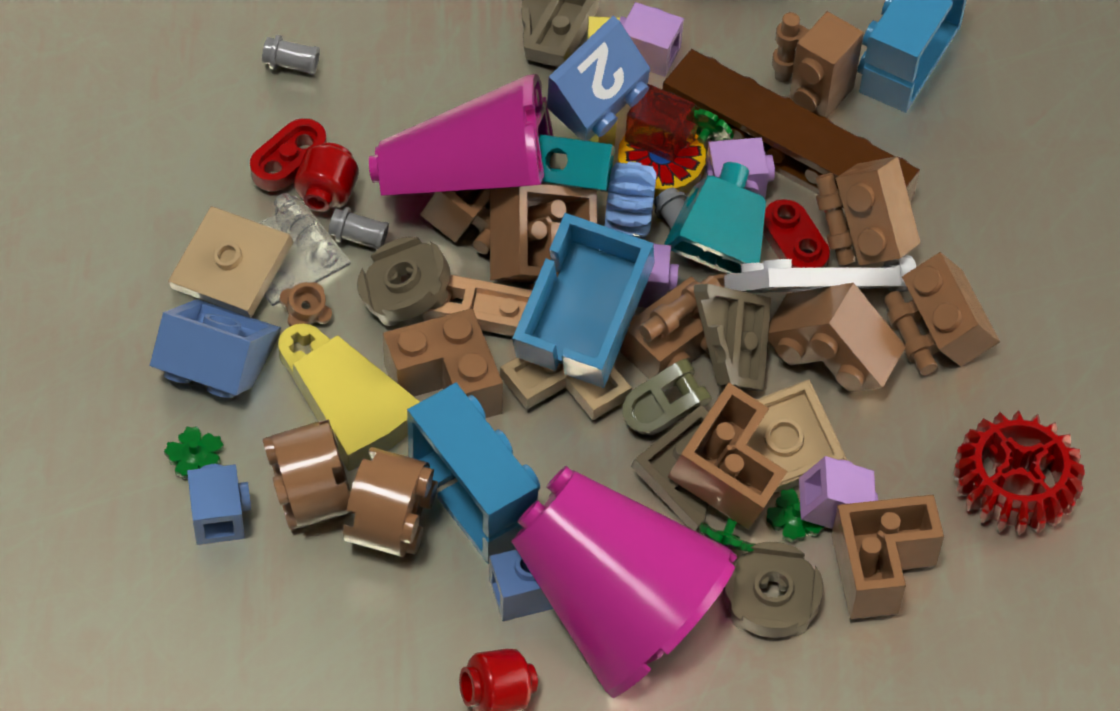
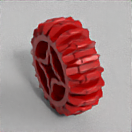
M1019 410L1013 415L1012 420H1008L1001 412L994 417L993 423L983 418L978 423L976 430H969L964 437L963 443L957 449L955 457L957 462L955 463L953 475L954 480L958 481L956 488L958 496L967 497V511L981 510V524L991 518L998 521L999 533L1007 525H1013L1020 536L1025 532L1026 526L1029 525L1039 534L1044 529L1046 523L1056 527L1061 522L1063 515L1068 516L1073 511L1076 500L1081 496L1085 470L1084 465L1079 463L1081 459L1080 449L1070 448L1072 443L1070 434L1059 436L1056 434L1058 430L1056 422L1047 427L1041 425L1039 414L1035 415L1031 421L1023 420ZM988 457L994 463L992 469L995 471V474L991 477L987 475L982 463ZM1047 468L1052 473L1055 485L1052 488L1045 483L1046 476L1043 474V471Z

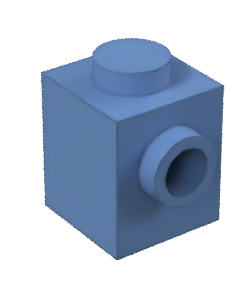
M209 464L200 469L187 470L196 545L245 539L242 512L252 510L248 482L238 483L236 464L225 466Z
M516 549L489 556V581L502 621L553 609Z

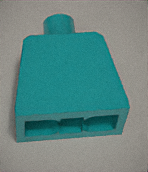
M548 135L539 136L544 169L543 183L608 192L615 154V147L612 144ZM554 153L567 155L568 162L563 170L550 167V158Z
M726 162L723 164L719 178L707 175L698 182L690 191L664 245H671V251L726 274L741 273V264L760 263L766 201L763 196L745 189L750 172L749 169L736 162Z

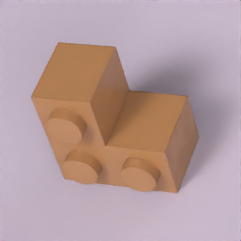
M545 184L491 189L490 281L523 284L536 283L545 259L551 260L549 249L564 213L597 223V190Z
M854 282L787 293L769 322L768 341L776 349V353L781 359L786 361L788 365L823 361L835 375L837 382L848 392L883 388L906 348Z
M473 308L383 332L384 365L388 376L415 397L445 389L457 383L467 397L470 395L476 397L485 412L486 418L502 414L503 382Z
M728 382L667 477L749 530L767 505L787 471L746 445L769 408Z
M934 494L837 505L831 535L850 619L899 614L906 587L902 570L937 565L944 534Z

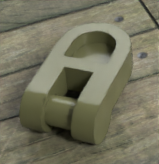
M682 359L633 389L624 400L622 414L625 422L635 432L641 435H655L692 413L701 404L704 407L712 401V397L705 386L699 387L693 377L695 370L689 360ZM677 386L683 396L670 403L664 392L671 387Z

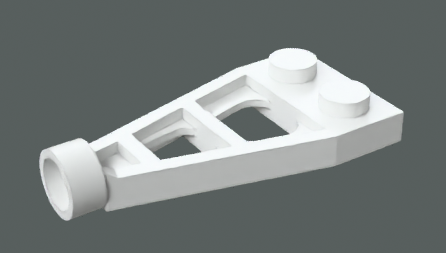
M905 255L901 259L885 261L881 268H792V259L765 260L763 263L741 264L742 272L724 275L725 288L748 293L805 291L854 282L858 289L887 288L891 292H904L909 290L902 276L917 266L915 260L910 255Z

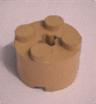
M329 419L263 438L266 455L275 477H272L279 503L283 506L290 530L303 528L351 513L346 511L351 491Z
M370 447L368 452L371 460L362 459L350 492L346 511L355 513L353 527L344 524V541L403 557L406 552L416 555L424 531V527L418 526L423 508L431 509L437 492L438 481L433 480L434 469L430 468L428 462Z

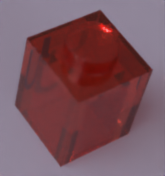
M647 84L649 86L648 92L627 113L625 142L673 162L682 147L686 149L690 147L697 133L698 124L693 122L695 103Z

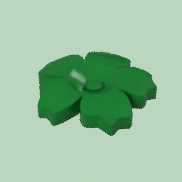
M689 109L683 115L687 124L692 126L691 130L698 135L697 140L702 144L709 141V139L711 141L732 140L734 137L729 125L712 112L703 109Z
M187 426L184 433L178 435L179 443L168 442L166 449H164V454L169 459L170 464L176 466L175 475L180 476L182 479H187V470L200 469L209 464H219L220 456L218 454L222 452L224 445L221 442L220 436H213L207 433L201 439L200 429L197 426L192 428Z
M792 488L782 490L780 497L776 499V507L767 509V522L776 531L783 529L782 539L791 543L803 541L806 534L817 537L824 530L825 526L801 520L800 501Z
M728 518L723 531L715 530L702 522L699 526L702 535L736 550L750 552L754 550L750 547L756 545L740 540L739 536L733 534L737 521Z

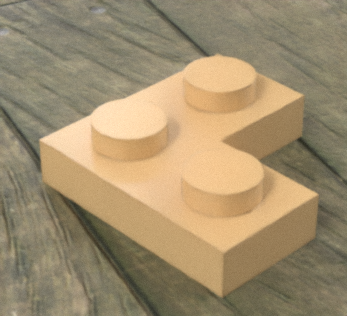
M516 357L500 366L501 379L526 409L566 388L589 417L594 420L622 404L626 396L632 391V387L614 366L604 388L565 375L563 364L561 363L558 364L556 371Z

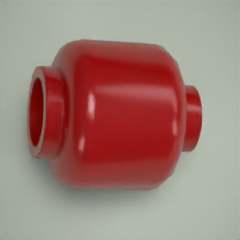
M323 143L322 145L313 146L305 152L295 176L294 187L305 205L312 210L324 212L335 210L336 208L340 209L349 202L358 179L359 168L347 148L336 143Z
M508 648L477 652L468 660L467 666L461 669L459 676L460 693L464 704L467 707H472L474 711H523L529 705L531 694L537 691V672L533 664H527L525 657L517 649Z

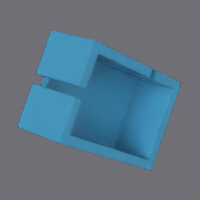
M886 0L882 8L881 19L879 22L873 20L863 37L862 44L867 46V50L864 52L857 72L862 74L859 93L907 113L960 29L967 0Z
M564 213L549 249L551 260L545 259L513 335L514 350L517 358L556 371L558 364L561 363L563 364L565 375L604 388L654 267V243Z
M457 383L407 409L408 457L429 463L430 468L434 469L433 480L438 481L437 488L454 478L458 480V482L438 492L437 498L485 562L489 564V556L516 549L511 541L523 528L517 521L538 500V491L540 490L539 480L532 468L527 464L522 466L513 455L512 446L506 435L499 429L493 430L486 421L485 412L480 402L473 395L467 397Z

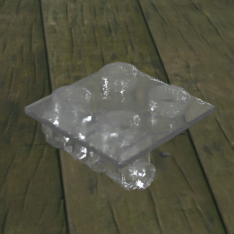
M283 193L275 199V215L260 222V224L290 234L294 242L264 295L272 306L280 303V294L284 289H292L295 285L303 282L317 283L351 265L349 259L304 202L300 201L296 196H290L288 193Z

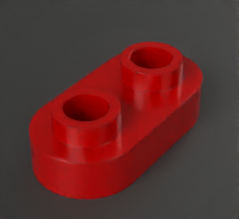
M307 118L296 119L288 123L251 156L250 170L254 184L266 191H279L291 185L295 180L305 152L313 146L327 143L324 127L319 122ZM303 145L310 146V147L305 148V149L299 148L300 146H303Z
M787 199L776 200L770 203L765 209L763 235L778 259H792V268H827L830 255L829 246L803 206ZM802 249H809V250H811V251H813V252H812V253H805V252H803V251H801V250H802Z

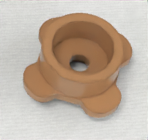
M303 282L295 285L292 289H284L280 294L279 301L286 307L289 314L287 319L289 326L315 322L326 324L330 321L332 310L325 305L326 297L324 289L320 284ZM306 303L310 305V308L303 309L301 305Z

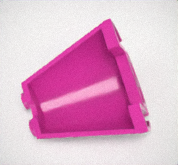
M537 74L523 76L381 140L379 145L375 147V155L369 156L370 177L372 183L379 182L381 196L540 185L544 177L539 136L554 135L549 109L547 108L546 97L542 96V83Z
M564 466L546 486L551 491L547 502L542 505L538 500L535 501L519 518L517 522L523 528L511 542L602 687L612 698H615L634 686L650 672L651 668L647 664L661 658L664 653L668 655L694 628L729 581L735 569L732 563L737 559V555L728 547Z

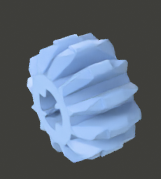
M628 161V163L616 162L611 168L605 227L637 238H645L650 233L656 186V172L653 166Z

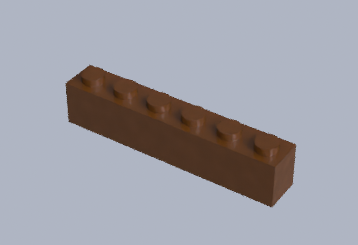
M692 48L663 82L662 97L683 105L684 109L664 100H661V108L681 117L689 109H703L712 112L719 119L724 120L732 129L734 134L732 140L762 137L765 155L773 156L775 172L818 195L819 190L815 178L820 175L833 173L838 189L836 177L854 165L895 157L873 145L866 138L846 131L835 125L828 118L812 113L797 105L792 99L778 95L761 86L754 79L743 76L722 65L716 59L705 56ZM677 118L678 120L687 124L686 119L683 118L682 120ZM898 157L909 200L911 201L915 195L920 169L911 165L907 160Z

